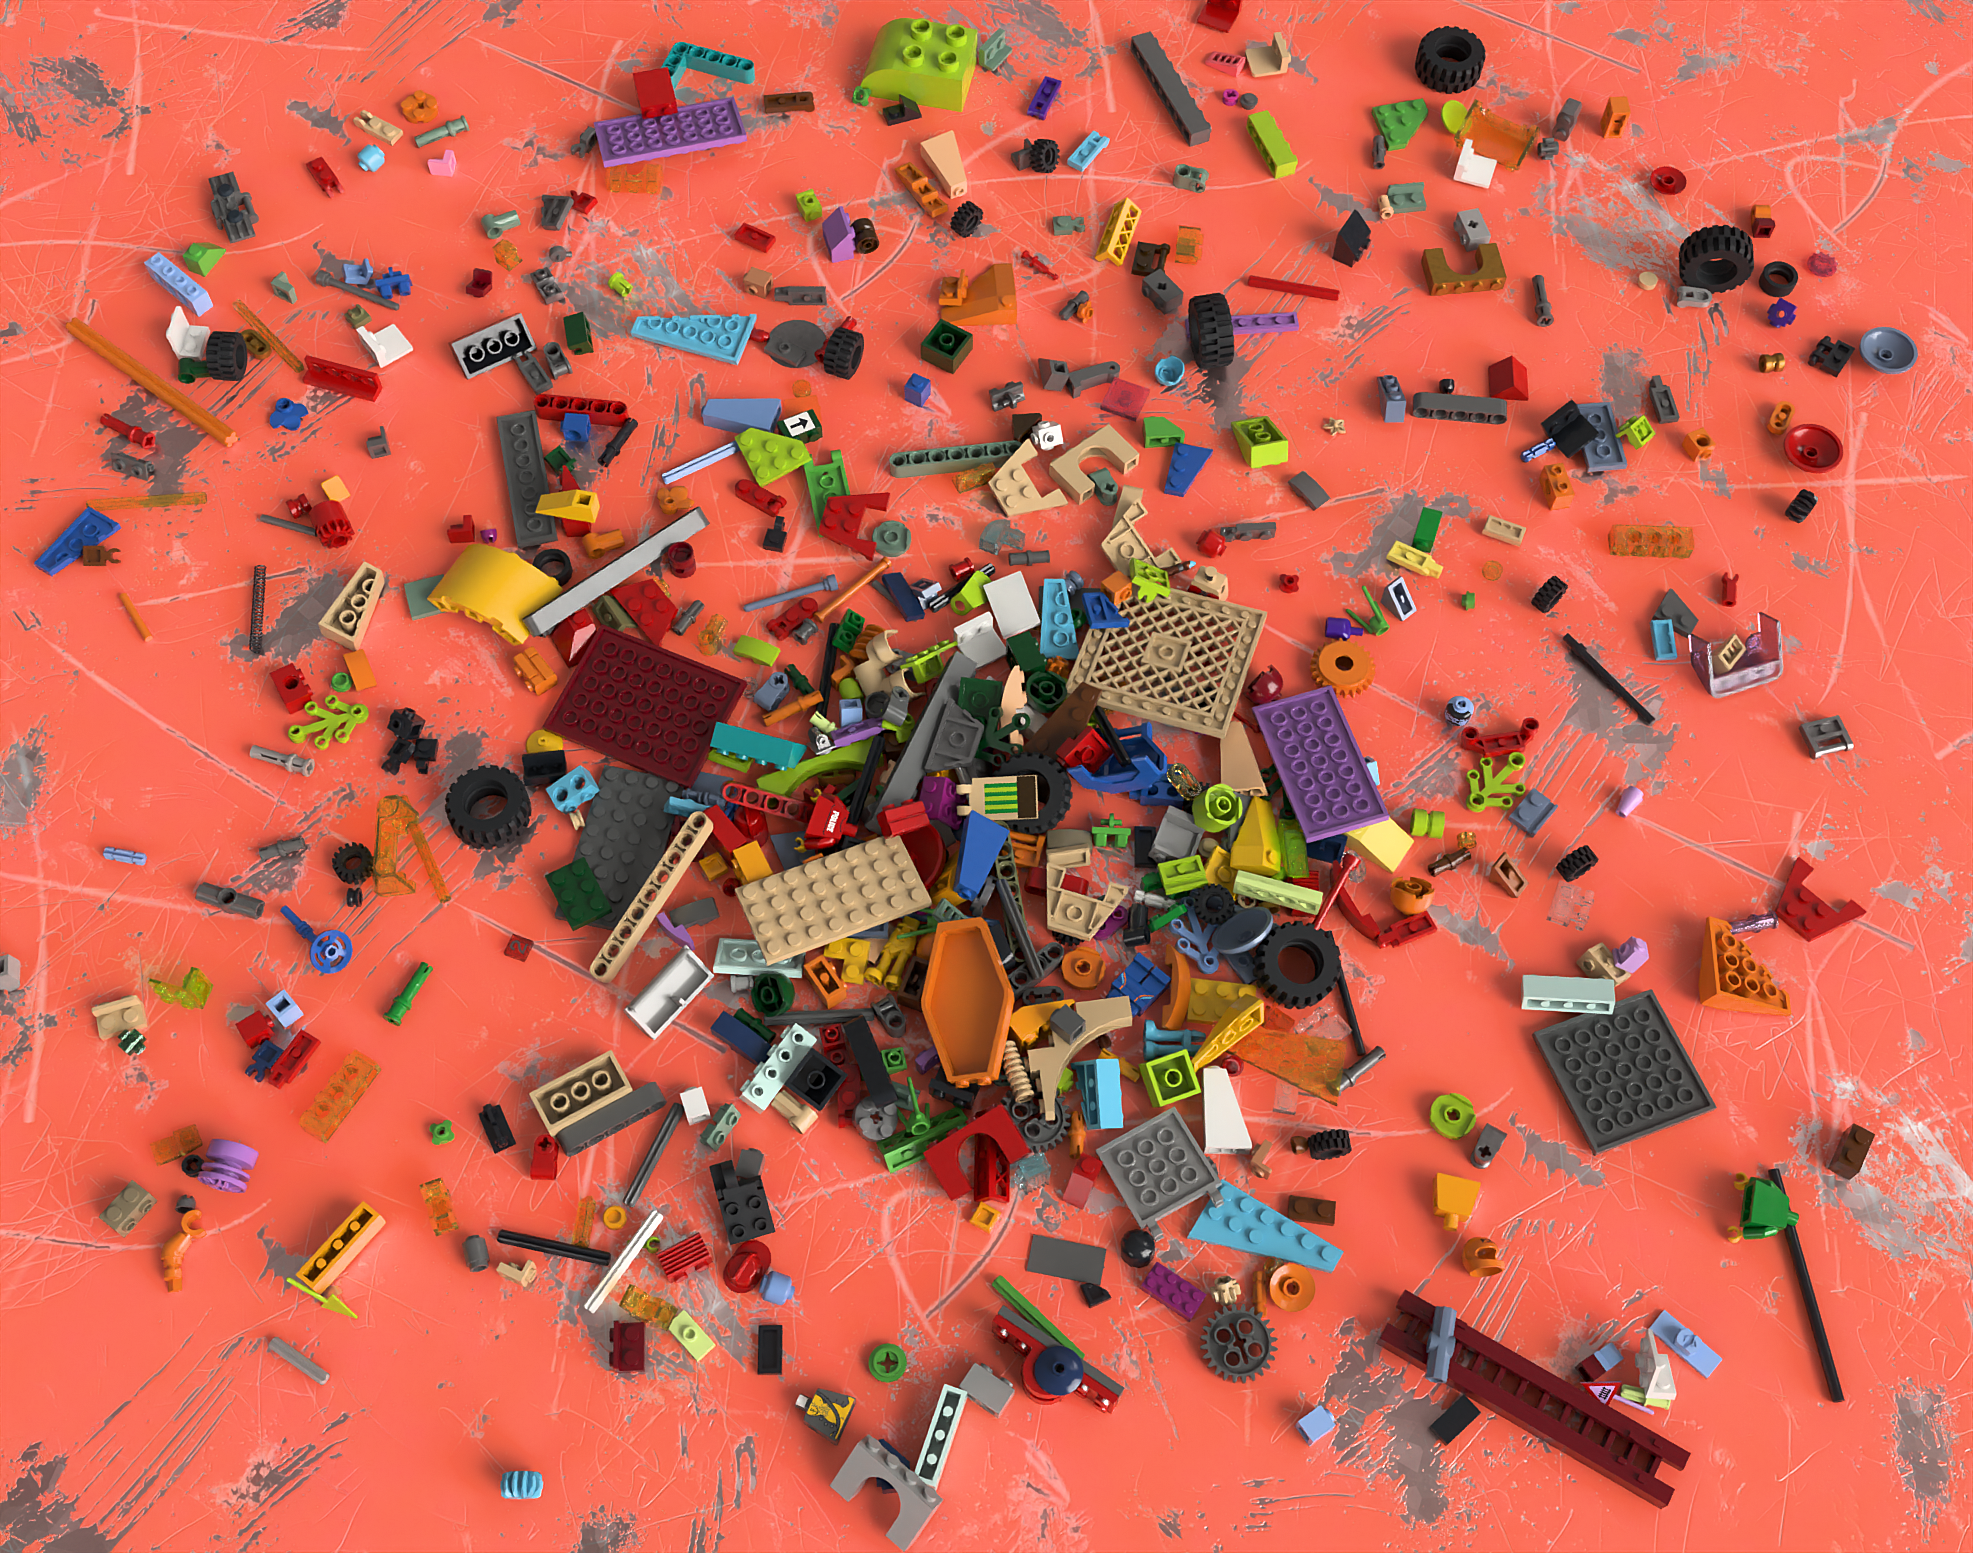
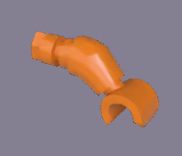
M199 1210L188 1211L181 1221L183 1231H178L162 1247L161 1261H164V1268H167L164 1271V1280L168 1281V1293L182 1291V1269H179V1267L182 1266L184 1253L192 1243L191 1239H200L207 1235L206 1231L201 1227L197 1230L190 1229L191 1224L196 1220H200L202 1216Z

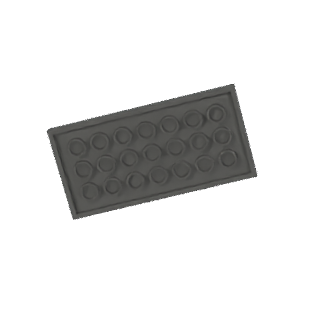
M604 765L598 783L600 791L593 798L572 862L585 857L613 911L587 924V926L614 931L667 850L672 834L671 824L675 823V816L677 815L665 812V803L670 796L682 799V792L686 788L652 774ZM558 904L554 915L555 918L567 921ZM643 911L638 913L637 919L643 916ZM628 930L626 934H631V930Z

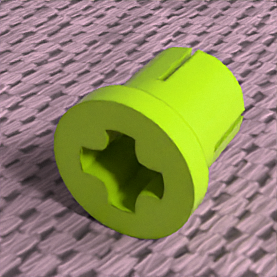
M621 272L614 273L607 283L610 289L616 290L623 297H626L633 289V286L624 278Z

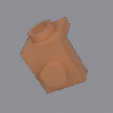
M1266 1139L1261 1145L1258 1143L1255 1145L1250 1154L1253 1158L1248 1168L1251 1169V1172L1256 1177L1268 1180L1272 1169L1262 1162L1270 1152L1273 1144Z

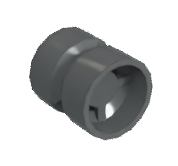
M874 692L867 696L865 700L866 720L880 717L883 702L889 698L887 694Z

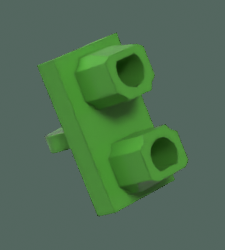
M1109 813V819H1101V825H1109V828L1092 827L1091 835H1094L1095 847H1106L1107 836H1115L1114 847L1126 848L1128 837L1131 835V828H1114V826H1122V820L1114 819V813Z

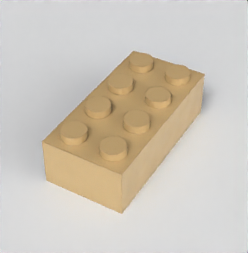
M612 1050L532 1091L529 1095L548 1132L556 1139L557 1133L562 1129L633 1092V1089Z

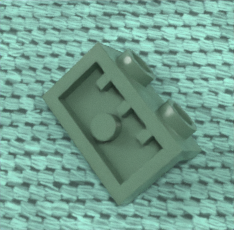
M999 28L979 48V65L990 71H994L1013 52V48L1005 44V30Z
M1424 182L1388 186L1386 195L1389 198L1390 206L1393 208V214L1426 211L1427 205L1423 194Z

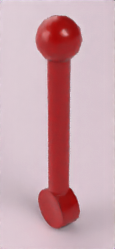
M1236 712L1233 713L1234 717L1252 728L1254 733L1260 732L1258 725H1253Z

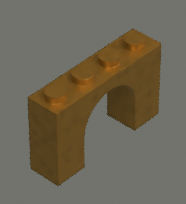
M1497 243L1478 244L1475 260L1479 271L1470 275L1459 274L1450 269L1447 265L1443 248L1424 249L1421 264L1430 296L1503 289L1507 276Z

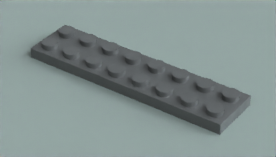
M531 410L498 416L496 418L518 548L558 541L554 516L535 512L541 495L550 494L536 412Z

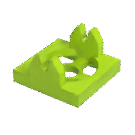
M1134 557L1131 558L1129 562L1131 582L1140 586L1138 588V599L1141 600L1144 595H1147L1145 601L1148 603L1155 599L1157 593L1168 597L1171 592L1168 572Z

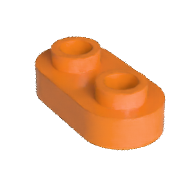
M1788 401L1777 403L1767 424V428L1771 433L1781 435L1786 432L1795 413V407L1792 403Z

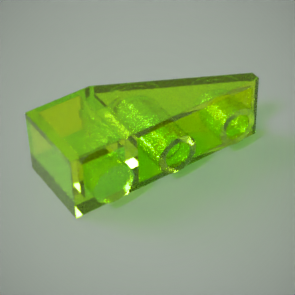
M1279 819L1277 834L1281 849V860L1287 876L1309 878L1306 842L1298 821Z

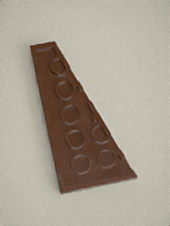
M1081 682L1023 746V752H1038L1056 761L1058 758L1055 753L1057 749L1069 737L1075 740L1087 727L1102 690ZM1029 773L1023 775L1037 776L1038 801L1047 804L1050 797L1048 782L1038 774Z

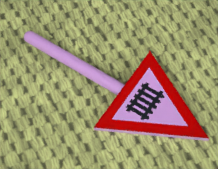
M1621 1381L1580 1382L1592 1397L1608 1406L1611 1400L1615 1399L1648 1414H1654L1653 1410L1616 1395L1615 1393L1621 1385Z

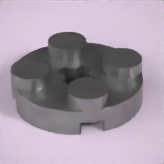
M991 875L987 876L980 890V895H977L970 905L969 911H972V915L981 917L984 906L986 907L998 878Z
M867 1096L855 1106L852 1113V1123L854 1127L856 1126L860 1132L858 1134L863 1139L870 1142H879L891 1136L895 1131L898 1123L897 1107L892 1103L877 1110L871 1096ZM875 1113L880 1118V1121H878L876 1124H874V1120L870 1118V1115H874Z

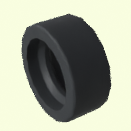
M1774 261L1764 267L1759 278V285L1770 296L1785 297L1796 286L1798 273L1790 264ZM1769 275H1780L1788 281V284L1775 283L1770 279Z
M559 549L542 551L535 557L532 565L541 571V568L548 562H561L564 564V569L559 574L551 577L555 578L561 587L568 583L573 572L568 555Z

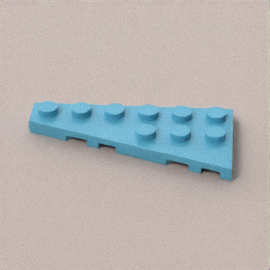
M732 314V316L721 317L720 315H690V317L680 318V316H672V318L640 316L636 318L630 333L632 337L738 366L756 322L757 315L739 316V314Z

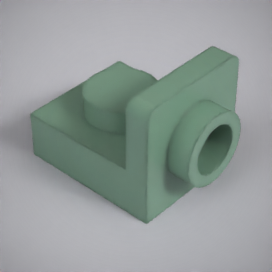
M281 271L271 282L274 294L294 304L298 300L295 289L289 283L286 273Z

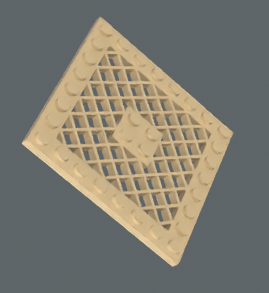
M1132 583V595L1127 600H1123L1116 605L1119 609L1118 613L1123 618L1129 616L1131 619L1129 620V626L1124 628L1090 629L1089 627L1066 684V698L1071 695L1081 682H1085L1102 690L1096 706L1225 739L1267 618V612L1170 588L1171 592L1168 597L1157 593L1154 600L1146 603L1147 595H1144L1139 600L1138 588L1140 586ZM1135 602L1136 605L1129 607L1127 604ZM1154 607L1156 610L1149 613L1147 609ZM1141 611L1143 614L1142 616L1136 617L1134 615L1135 613ZM1173 611L1175 615L1168 617L1167 613ZM1161 616V618L1163 619L1159 622H1155L1154 618ZM1193 616L1194 621L1188 622L1186 618ZM1148 621L1150 625L1146 627L1141 625V623ZM1178 621L1182 623V625L1178 627H1175L1173 624ZM1211 621L1214 623L1211 627H1207L1205 624ZM1136 626V628L1138 629L1133 632H1130L1128 628ZM1168 626L1170 630L1163 632L1160 628ZM1200 626L1202 630L1198 632L1193 630V628ZM1232 626L1234 630L1227 632L1225 628ZM1123 631L1125 635L1118 637L1115 633ZM1185 631L1189 633V635L1185 637H1182V635L1180 634ZM1219 631L1222 635L1215 637L1213 633ZM1143 636L1145 639L1137 642L1135 638ZM1207 636L1209 640L1202 642L1200 638ZM1127 641L1131 642L1132 645L1124 647L1122 644ZM1192 641H1194L1197 645L1192 646ZM1227 641L1229 645L1222 647L1220 643ZM1117 646L1119 650L1112 652L1110 648ZM1214 646L1216 650L1209 652L1207 648ZM1137 651L1139 655L1131 657L1129 653ZM1202 651L1204 655L1197 657L1194 653ZM1121 656L1125 657L1126 660L1118 662L1116 659ZM1221 656L1224 659L1216 662L1214 658ZM1111 660L1113 665L1105 667L1103 663ZM1141 661V667H1138L1136 663ZM1209 661L1211 665L1204 667L1202 663ZM1128 666L1132 667L1133 670L1125 672L1123 669ZM1196 666L1198 670L1191 672L1189 668ZM1115 671L1119 672L1120 675L1112 677L1110 674ZM1151 671V673L1153 674L1149 677H1145L1143 673ZM1216 671L1218 675L1211 678L1209 673ZM1102 676L1106 677L1107 680L1099 682L1097 679ZM1138 676V678L1140 679L1136 682H1132L1130 678ZM1170 676L1173 679L1172 681L1165 682L1163 678ZM1203 676L1205 681L1199 683L1196 678ZM1125 681L1127 685L1120 688L1117 683ZM1158 681L1160 685L1153 688L1150 683ZM1190 681L1192 686L1186 688L1183 683ZM1145 686L1147 690L1140 693L1138 688ZM1177 686L1180 690L1173 693L1171 688ZM1210 686L1213 691L1206 693L1204 688ZM1164 691L1167 696L1160 698L1157 694ZM1197 691L1200 696L1193 698L1191 693ZM1185 697L1187 701L1180 703L1177 699ZM1205 702L1207 706L1200 709L1198 704Z

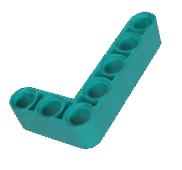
M686 42L675 43L661 67H668L673 90L677 87L687 68L744 84H751L755 81L754 63L751 60Z

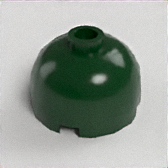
M1052 671L1034 673L1029 677L1025 687L1028 704L1040 713L1056 711L1067 696L1065 680L1059 674Z
M779 972L760 974L755 978L754 982L756 981L755 987L751 988V998L758 1012L766 1014L765 1017H774L784 1014L791 1008L795 1000V988L792 981L786 975Z

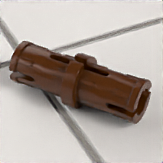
M1463 847L1452 854H1445L1442 859L1428 865L1429 873L1434 871L1431 875L1436 877L1447 870H1454L1457 865L1471 859L1470 851L1465 853L1468 849Z

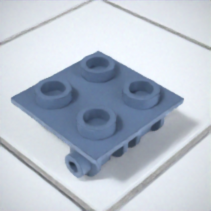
M700 772L692 788L683 790L682 798L691 799L695 803L710 807L717 804L724 812L727 800L721 795L720 787L722 783L733 780V778ZM731 786L726 789L727 796H729Z

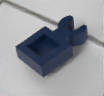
M265 1040L252 1057L256 1063L248 1066L245 1074L250 1077L253 1072L258 1071L254 1079L258 1083L261 1082L265 1077V1070L271 1069L284 1050Z

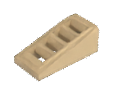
M1735 633L1731 634L1708 657L1707 662L1717 675L1723 674L1731 670L1746 648Z

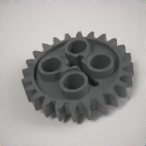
M1031 1080L1029 1084H1031L1032 1090L1035 1093L1033 1098L1043 1099L1042 1092H1037V1086L1034 1080ZM1008 1090L1005 1094L1007 1097H1003L1000 1102L1007 1109L1030 1149H1033L1034 1155L1040 1149L1043 1153L1048 1151V1147L1053 1150L1056 1147V1143L1060 1144L1063 1141L1062 1137L1068 1134L1065 1129H1068L1071 1125L1066 1120L1071 1115L1065 1113L1069 1106H1062L1065 1097L1058 1099V1090L1056 1091L1054 1102V1125H1049L1045 1120V1113H1042L1038 1119H1032L1021 1128L1018 1127V1124L1027 1121L1030 1116L1037 1115L1040 1112V1107L1034 1104L1033 1098L1024 1103L1016 1102L1012 1091ZM1014 1109H1019L1023 1113V1117L1017 1116ZM1027 1128L1033 1129L1036 1136H1030Z
M1232 1304L1231 1311H1228L1223 1306V1314L1221 1315L1218 1311H1215L1214 1316L1216 1320L1208 1318L1207 1321L1211 1326H1203L1202 1328L1207 1333V1335L1200 1336V1339L1206 1342V1344L1200 1346V1349L1207 1350V1353L1202 1358L1211 1360L1207 1366L1208 1368L1213 1366L1217 1368L1214 1373L1215 1376L1220 1372L1224 1373V1381L1228 1376H1232V1383L1235 1384L1237 1378L1240 1377L1242 1383L1245 1384L1246 1377L1249 1376L1253 1382L1255 1381L1254 1373L1262 1377L1264 1373L1261 1368L1263 1367L1267 1370L1271 1368L1267 1360H1275V1357L1270 1354L1278 1350L1277 1347L1271 1345L1278 1340L1276 1337L1270 1336L1275 1328H1267L1266 1325L1270 1320H1261L1263 1312L1254 1315V1307L1248 1312L1245 1309V1304H1242L1240 1310H1237L1236 1305ZM1230 1323H1232L1235 1328V1333L1238 1340L1244 1341V1344L1242 1345V1350L1246 1358L1248 1359V1364L1244 1363L1240 1348L1238 1346H1233V1343L1236 1341L1232 1330L1229 1327ZM1239 1323H1249L1251 1332L1243 1334L1239 1330ZM1218 1331H1226L1229 1334V1341L1226 1343L1220 1342L1217 1339ZM1252 1344L1257 1345L1261 1351L1260 1356H1251L1248 1352V1347ZM1229 1353L1237 1355L1239 1359L1238 1364L1235 1366L1229 1365L1226 1361V1355Z

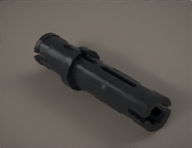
M629 417L613 440L607 443L605 451L597 460L601 466L608 467L614 457L620 454V449L638 427V422L635 419L631 421V417Z

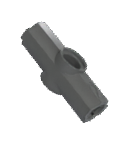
M203 882L196 890L195 898L197 901L224 909L229 914L237 913L257 920L264 912V901L237 893L233 888H222Z

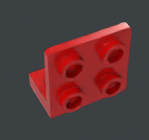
M1207 0L1197 18V23L1229 33L1241 12L1243 0Z

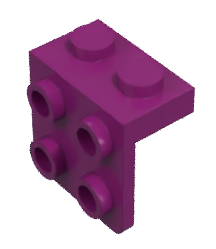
M924 776L919 801L923 802L925 813H927L929 820H939L951 829L958 830L962 822V816L957 815V806H963L966 801V794H957V784L947 777Z

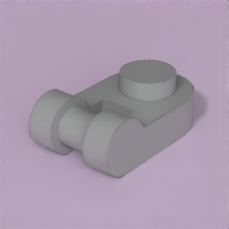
M1687 286L1677 288V296L1679 297L1677 299V306L1679 308L1687 306L1704 308L1712 300V294L1707 289Z

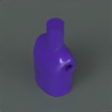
M1327 617L1325 637L1337 640L1342 638L1343 641H1347L1350 635H1363V628L1351 627L1350 621L1346 618Z

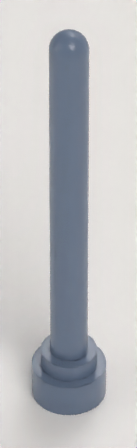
M834 574L828 575L822 582L746 604L743 609L745 612H750L824 589L826 591H835L839 589Z

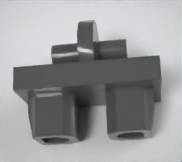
M1013 381L1008 382L1005 388L1000 390L996 388L989 390L994 412L1008 406L1011 409L1017 408V403L1025 400L1023 383L1021 381L1017 383Z

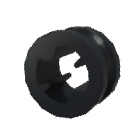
M349 888L347 891L348 907H353L354 905L361 907L363 901L362 889L357 888L353 890V888Z
M194 1154L187 1156L182 1161L183 1172L189 1177H198L199 1172L204 1171L201 1168L204 1160ZM194 1162L198 1166L197 1169L193 1170L190 1164Z

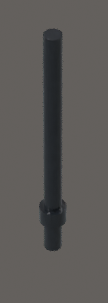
M1569 633L1563 637V640L1573 649L1572 652L1590 665L1649 725L1655 721V718L1586 651L1587 648L1582 643L1579 644Z
M1325 931L1324 936L1327 939L1331 937L1334 940L1332 931ZM1334 940V943L1332 944V946H1333V948H1338V950H1339V946H1336L1335 940ZM1341 965V968L1338 970L1340 977L1337 980L1357 1056H1363L1366 1054Z

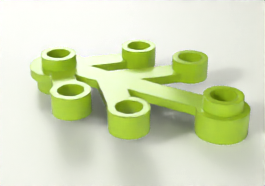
M329 695L325 699L327 707L345 712L344 714L336 715L319 708L315 702L310 701L304 707L307 714L310 716L315 715L325 720L303 727L293 725L288 730V736L293 743L299 744L306 740L307 734L326 729L323 735L315 738L314 743L319 750H324L329 746V741L334 733L339 743H346L356 724H362L368 719L369 710L364 704L350 706L339 701L335 695ZM335 700L333 704H329L330 701ZM347 722L344 729L337 730L341 723Z
M1519 752L1511 753L1507 760V765L1494 779L1491 768L1493 764L1490 757H1482L1479 767L1483 770L1485 788L1481 792L1479 791L1478 779L1480 774L1477 770H1469L1466 775V781L1470 783L1471 794L1466 798L1468 809L1473 812H1481L1486 807H1500L1502 810H1509L1513 804L1511 797H1487L1491 793H1512L1516 797L1523 796L1526 791L1523 783H1501L1513 771L1523 768L1526 761L1524 755ZM1469 775H1474L1476 778L1473 779ZM1515 788H1520L1522 792H1518ZM1502 801H1507L1509 805L1503 804Z

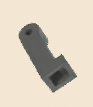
M1108 361L1070 372L1066 386L1072 398L1080 397L1083 390L1104 383L1111 384L1117 382L1120 365L1117 362Z

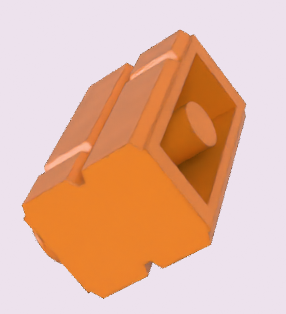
M534 646L513 657L515 666L512 668L519 678L522 676L525 679L524 685L529 692L534 691L537 696H540L558 684L556 674Z

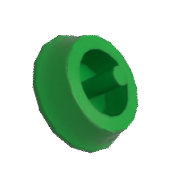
M1072 608L1074 628L1078 629L1086 622L1087 616L1081 609Z

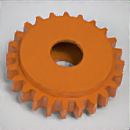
M1339 638V641L1331 639L1330 644L1325 641L1323 647L1318 646L1317 651H1314L1310 662L1311 678L1316 679L1315 685H1321V688L1331 685L1337 698L1339 695H1343L1344 699H1346L1347 695L1354 698L1355 693L1361 695L1363 690L1367 691L1369 685L1373 682L1376 673V665L1373 664L1374 657H1369L1370 651L1365 652V646H1358L1357 641L1352 643L1350 639H1347V641H1343L1342 638ZM1339 665L1345 666V667H1347L1349 670H1348V671H1342V670L1338 669L1336 666H1339Z

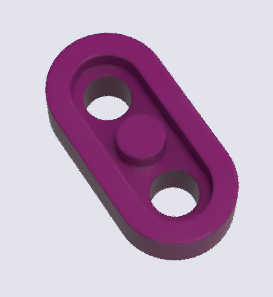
M1118 905L1102 925L1105 929H1099L1093 938L1098 941H1104L1124 927L1128 921V911L1126 908ZM1120 913L1121 917H1116L1114 914Z

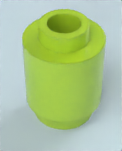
M846 678L839 683V692L842 699H860L863 705L865 698L857 681L853 678Z

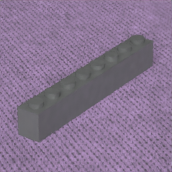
M1151 31L1132 36L1130 48L1132 54L1189 147L1208 142L1212 132L1211 125L1205 120L1202 110H1199L1195 99L1189 94L1187 86L1182 83L1179 73H1176L1172 62L1166 57L1165 50L1161 49L1158 39L1153 36Z

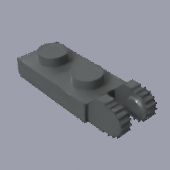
M527 349L523 351L527 359L526 361L522 362L517 354L513 356L519 371L536 396L553 388L552 381L536 358Z

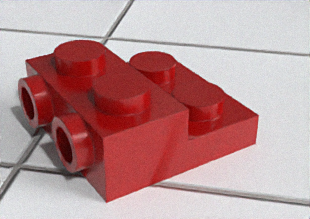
M1089 725L1075 740L1069 737L1055 752L1058 756L1056 761L1063 768H1073L1077 765H1082L1093 774L1113 754L1111 748Z

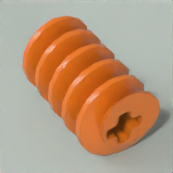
M868 624L865 627V631L862 632L861 637L858 638L857 643L854 644L853 649L849 652V658L855 665L858 666L869 661L866 645L873 637L886 631L883 627L875 624Z

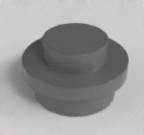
M1245 93L1241 96L1240 103L1244 109L1252 110L1257 105L1258 98L1252 93Z

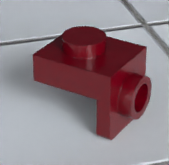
M475 268L473 270V280L466 286V294L481 298L492 290V272Z

